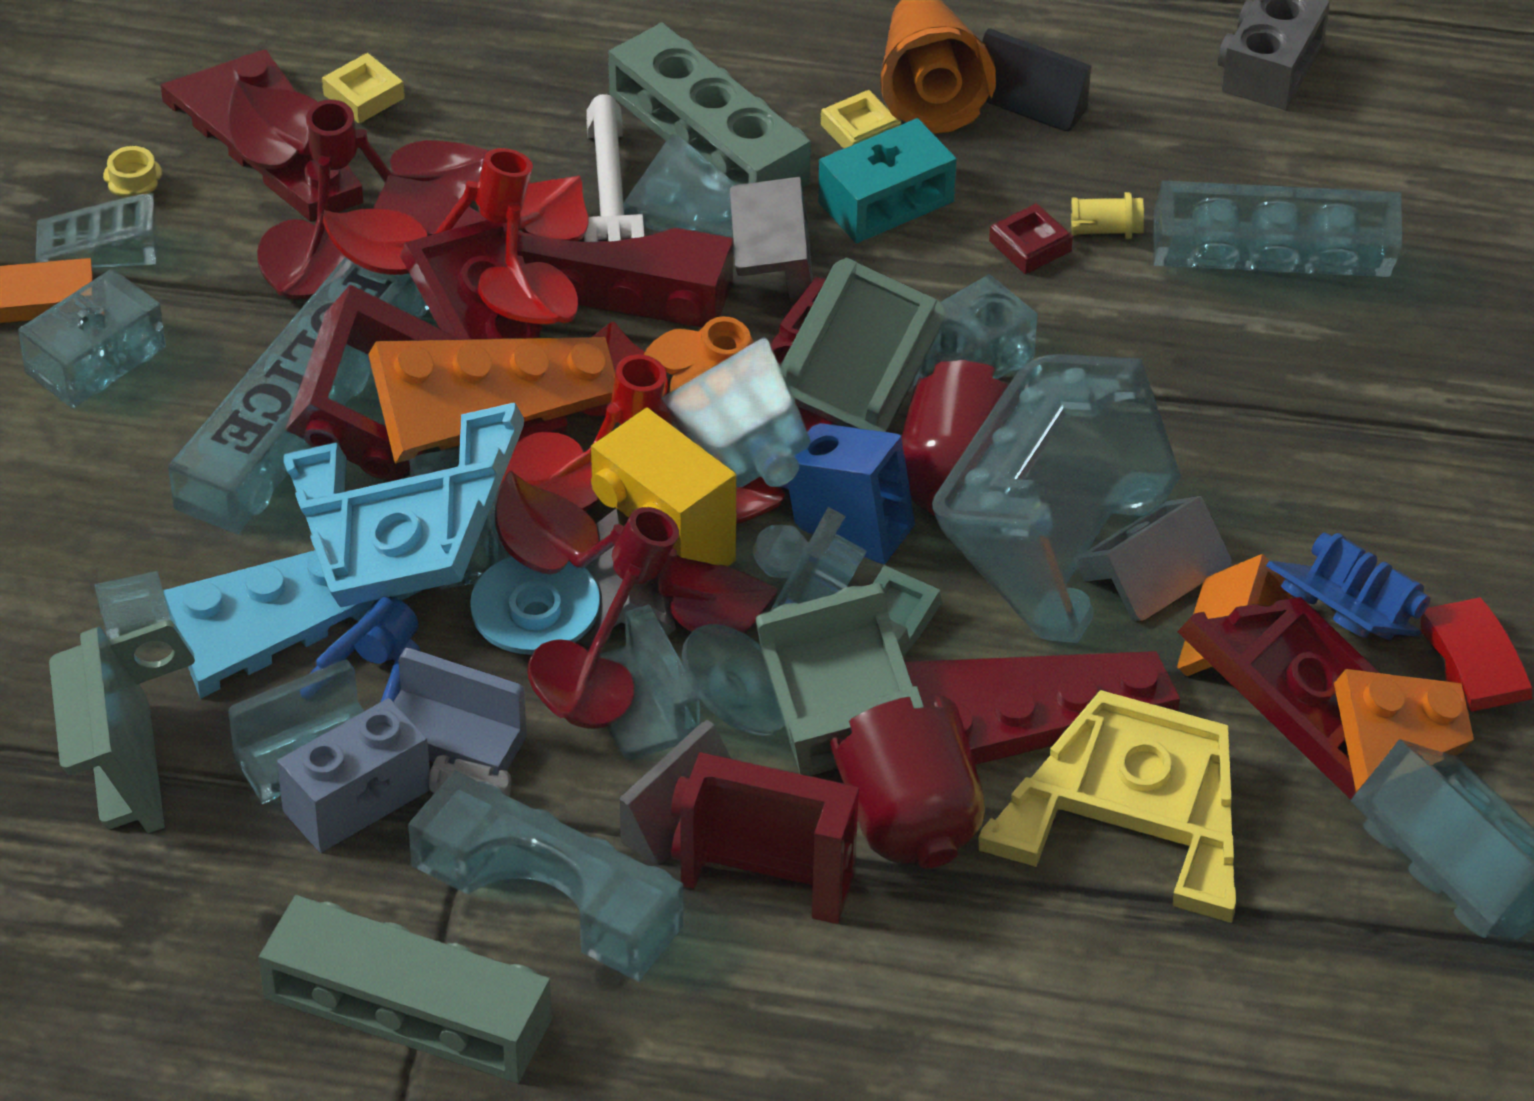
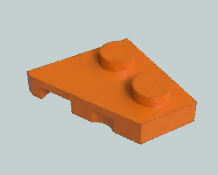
M1345 669L1334 682L1356 792H1369L1374 790L1381 781L1399 773L1402 777L1421 770L1429 761L1441 762L1458 755L1474 740L1462 683Z

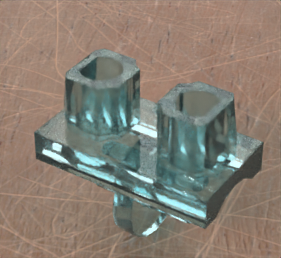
M828 507L809 543L800 534L798 529L793 526L771 525L759 533L753 547L754 559L768 576L788 578L771 611L784 604H800L833 595L848 586L867 551L836 534L845 518L844 515Z

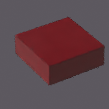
M1035 203L991 225L989 242L1018 269L1027 274L1071 252L1073 236L1041 206Z

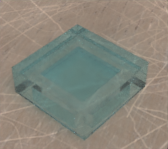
M158 571L94 584L104 631L109 640L164 620H170Z

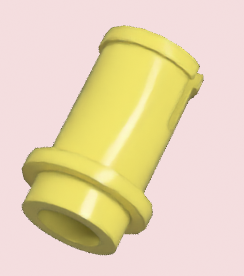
M1125 192L1124 198L1071 199L1072 236H1078V234H1125V240L1132 239V233H1143L1144 231L1143 198H1132L1131 192Z

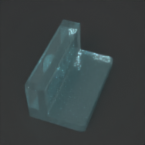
M650 604L625 612L626 646L600 655L602 658L616 661L625 666L631 673L634 683V696L626 713L618 721L608 726L626 760H634L675 747L700 724V696Z
M342 660L327 668L320 669L234 704L229 708L234 759L262 803L281 796L277 766L278 759L364 712L358 702L355 670L350 662Z

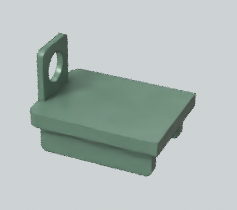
M846 257L833 265L770 385L769 393L839 426L888 432L943 325L945 308L937 299Z
M164 620L110 640L100 627L87 630L80 634L81 645L57 653L49 660L60 765L68 775H74L94 768L99 819L107 829H113L139 820L147 833L163 829L165 825L151 712L147 696L140 683L194 664V652L171 620ZM152 641L164 642L173 648L168 657L154 662L140 660L134 653L139 646Z

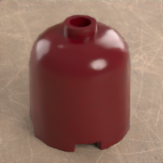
M966 360L940 362L936 364L932 375L918 378L913 390L902 434L911 500L923 510L941 519L974 520L999 509L1013 488L1036 418V403L1028 389L1023 384L1018 383L1016 390H1014L1008 384L993 378L995 367L988 364Z
M945 696L935 697L936 701L934 704L936 707L914 708L910 697H902L876 705L849 720L852 730L851 735L844 740L835 737L830 742L843 784L859 787L858 823L864 839L871 850L891 862L918 863L921 868H935L949 863L957 856V850L976 835L982 826L986 814L982 786L957 704Z

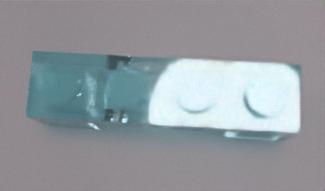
M454 770L408 823L413 867L466 894H470L487 884L506 879L537 880L558 888L568 895L580 910L581 953L638 982L683 927V883L675 880L668 872L659 867L647 866L617 851L610 843L601 838H590L560 823L555 816L545 810H534L504 795L491 783L485 781L478 782Z

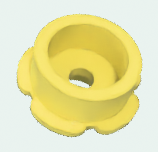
M127 146L114 151L107 160V167L103 174L104 181L108 183L110 192L130 200L141 199L154 191L158 186L157 180L162 177L161 167L154 161L153 154L139 146Z

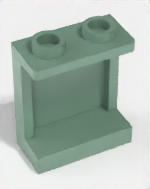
M881 583L862 587H846L833 595L800 604H784L771 612L763 613L756 617L762 655L800 774L812 776L837 769L830 742L835 737L844 740L852 734L849 720L876 705L902 697H910L914 708L924 707L917 686H912L890 621L886 595Z

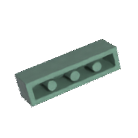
M295 895L259 955L264 999L515 1083L520 1082L552 1021L550 978L539 975L524 965H509L475 954L460 944H445L411 933L405 927L396 923H381L350 913L332 902L320 903Z

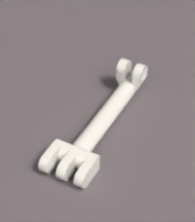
M606 94L598 95L592 100L587 109L588 138H595L601 216L589 217L584 242H598V240L619 241L621 239L643 237V215H624L618 137H623L621 108L612 96Z

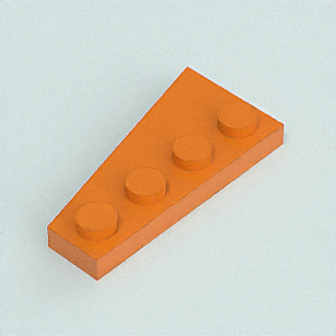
M605 337L376 341L368 354L395 463L413 459L419 451L439 446L440 450L459 446L461 414L516 403L524 417V422L540 417L544 421L611 403L615 371Z

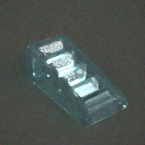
M141 194L37 220L35 263L91 258L92 267L156 264L157 218L154 195ZM80 237H88L86 239L78 240V238ZM65 238V244L53 247L54 239Z

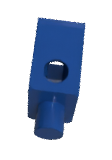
M820 423L811 427L793 451L774 448L765 461L764 480L767 484L789 490L796 525L801 530L885 565L915 526L901 435Z

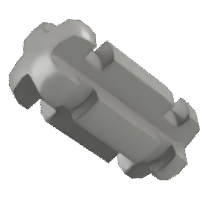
M446 755L438 756L435 759L429 774V790L434 794L440 795L442 789L448 790L447 797L480 806H484L487 800L492 802V809L499 810L504 808L512 787L511 775L507 771L500 770L497 776L492 774L493 768L461 759H456L454 764L448 763L449 756Z

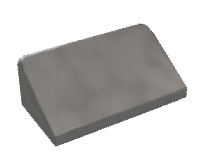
M709 720L701 722L620 797L621 842L652 863H663L671 855L674 834L680 818L671 816L672 798L679 777L690 778L699 752L731 759L715 724Z

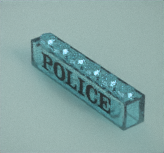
M345 257L168 465L174 509L237 535L254 515L261 514L269 504L273 491L288 474L284 464V454L310 448L304 439L285 429L326 311L351 284L421 319L427 312L428 306L411 275H388L372 272L358 266ZM345 346L328 396L329 399L345 405L352 395L356 396L362 392L372 372L367 354L351 346Z

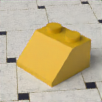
M647 407L591 445L592 490L601 502L608 507L617 508L627 517H630L634 510L641 507L656 508L668 514L675 521L679 530V536L673 548L677 551V555L682 558L714 565L722 564L727 567L736 561V473Z

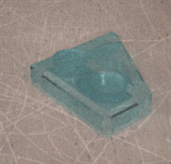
M671 134L624 201V215L642 214L643 227L659 232L676 227L733 238L730 188L736 184L680 136Z

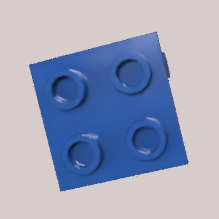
M1324 532L1316 539L1311 550L1312 554L1317 557L1313 566L1270 560L1266 565L1285 578L1281 585L1285 591L1296 598L1301 597L1312 605H1315L1318 599L1337 610L1333 620L1354 634L1367 638L1370 632L1382 638L1392 640L1395 634L1419 637L1422 632L1408 623L1411 616L1416 619L1420 618L1429 606L1430 597L1423 593L1424 586L1400 571L1393 569L1392 565L1387 562H1382L1376 567V555L1371 552L1365 553L1366 550L1351 542L1340 533L1331 536Z

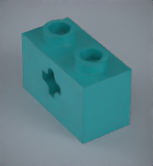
M917 118L819 159L818 203L857 244L953 203L957 158Z

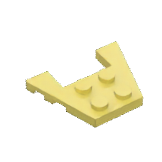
M1100 690L1050 748L1048 759L1031 778L1026 777L1011 794V802L995 820L991 818L980 832L979 851L1037 867L1058 810L1068 811L1188 845L1190 847L1174 891L1173 906L1232 923L1235 915L1236 892L1233 868L1234 847L1231 823L1228 725Z

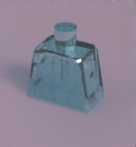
M765 336L661 398L677 430L736 473V487H743L760 476L767 485L772 487L787 484L796 476L799 469V463L795 455L807 449L811 442L789 384Z

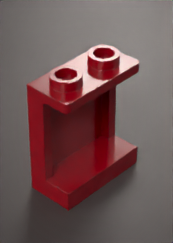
M699 752L690 778L679 777L671 804V816L680 818L673 838L671 857L674 860L681 861V886L695 889L703 865L708 862L813 885L812 919L838 924L856 869L859 787Z

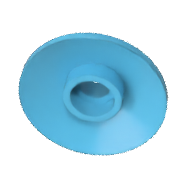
M510 556L487 569L476 582L471 595V615L478 631L490 643L510 652L533 655L535 649L542 643L556 639L577 642L586 635L594 625L599 614V589L594 577L585 567L577 568L569 561L560 572L556 574H543L524 566Z

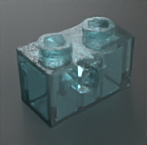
M113 268L18 329L25 373L72 409L93 395L102 392L111 383L141 363L150 360L156 353L166 347L160 303Z

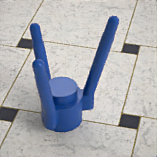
M382 597L376 600L357 624L318 657L316 661L317 666L298 684L297 691L302 695L307 694L356 650L360 656L371 663L381 664L387 660L395 661L381 699L382 702L390 698L394 702L401 689L399 657L405 648L420 651L419 646L411 640L418 630L417 616L407 604L395 597Z

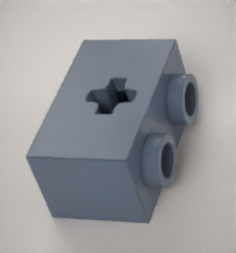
M390 698L385 699L277 760L283 812L320 853L430 791L427 738Z

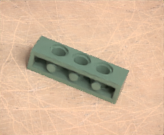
M661 22L608 51L609 94L729 193L730 188L735 185L800 177L802 188L810 184L811 141L804 132L797 127L791 126L771 110L763 99L751 94L736 82L724 68L716 66L697 51L689 40L681 38L664 23Z

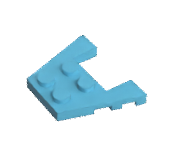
M516 403L461 414L460 454L457 467L344 492L347 458L337 443L284 454V464L293 480L297 491L295 495L298 504L307 519L312 533L310 537L329 591L340 607L462 581L524 426V417Z

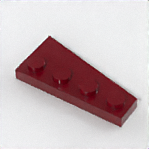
M1157 651L905 662L912 686H917L924 707H936L934 702L937 696H945L957 704L975 765L1053 746L1100 690L1179 712L1180 697Z

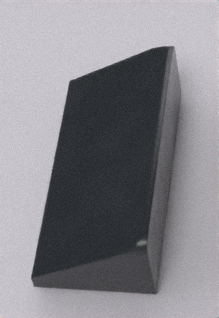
M988 28L982 42L989 50L995 65L996 88L992 98L989 95L986 102L1062 131L1072 130L1088 109L1091 65Z

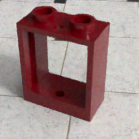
M350 284L325 313L285 430L304 439L312 448L337 443L345 454L346 460L360 466L366 474L389 481L400 480L422 458L424 450L419 451L413 459L395 463L386 426L328 398L345 346H351L368 355L376 341L460 339Z

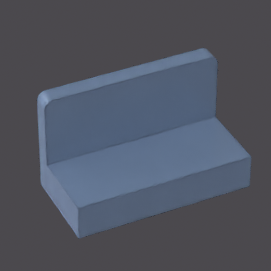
M405 648L399 657L401 691L394 700V704L427 738L429 761L434 762L438 756L446 755L449 756L448 763L454 764L456 759H461L492 767L493 775L498 776L500 770L507 771L527 738L524 687L518 683L411 648Z

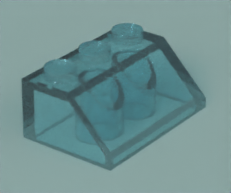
M1399 739L1350 800L1368 818L1363 824L1365 830L1387 848L1395 850L1398 847L1413 861L1408 867L1409 872L1428 889L1439 894L1443 890L1456 902L1458 907L1454 910V915L1475 934L1486 938L1490 933L1517 940L1533 930L1534 827L1459 757Z

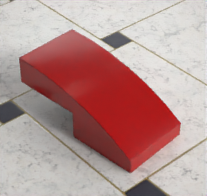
M1481 597L1427 608L1421 616V633L1445 659L1446 682L1462 683L1466 705L1471 712L1532 699V686L1523 664L1499 620Z

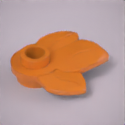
M716 317L708 321L699 331L673 329L664 333L650 344L644 355L657 359L664 366L666 372L673 375L670 383V400L674 408L678 412L685 414H701L715 408L736 382L741 383L753 368L752 359L755 345L748 328L741 321L732 317Z

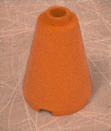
M901 0L893 11L880 78L882 96L892 116L897 120L901 121L902 119L905 122H909L918 118L932 133L952 132L972 123L981 114L979 109L986 102L989 95L992 98L996 88L995 65L984 43L942 0Z

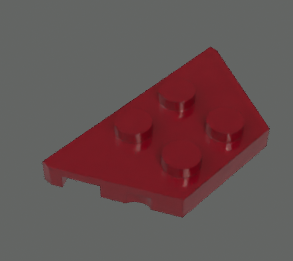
M1298 597L1278 600L1268 607L1258 604L1239 606L1228 616L1210 619L1207 618L1205 612L1194 613L1179 629L1178 633L1357 807L1363 810L1380 793L1381 782L1374 790L1366 793L1356 792L1334 682L1345 669L1373 673L1380 672L1304 599Z

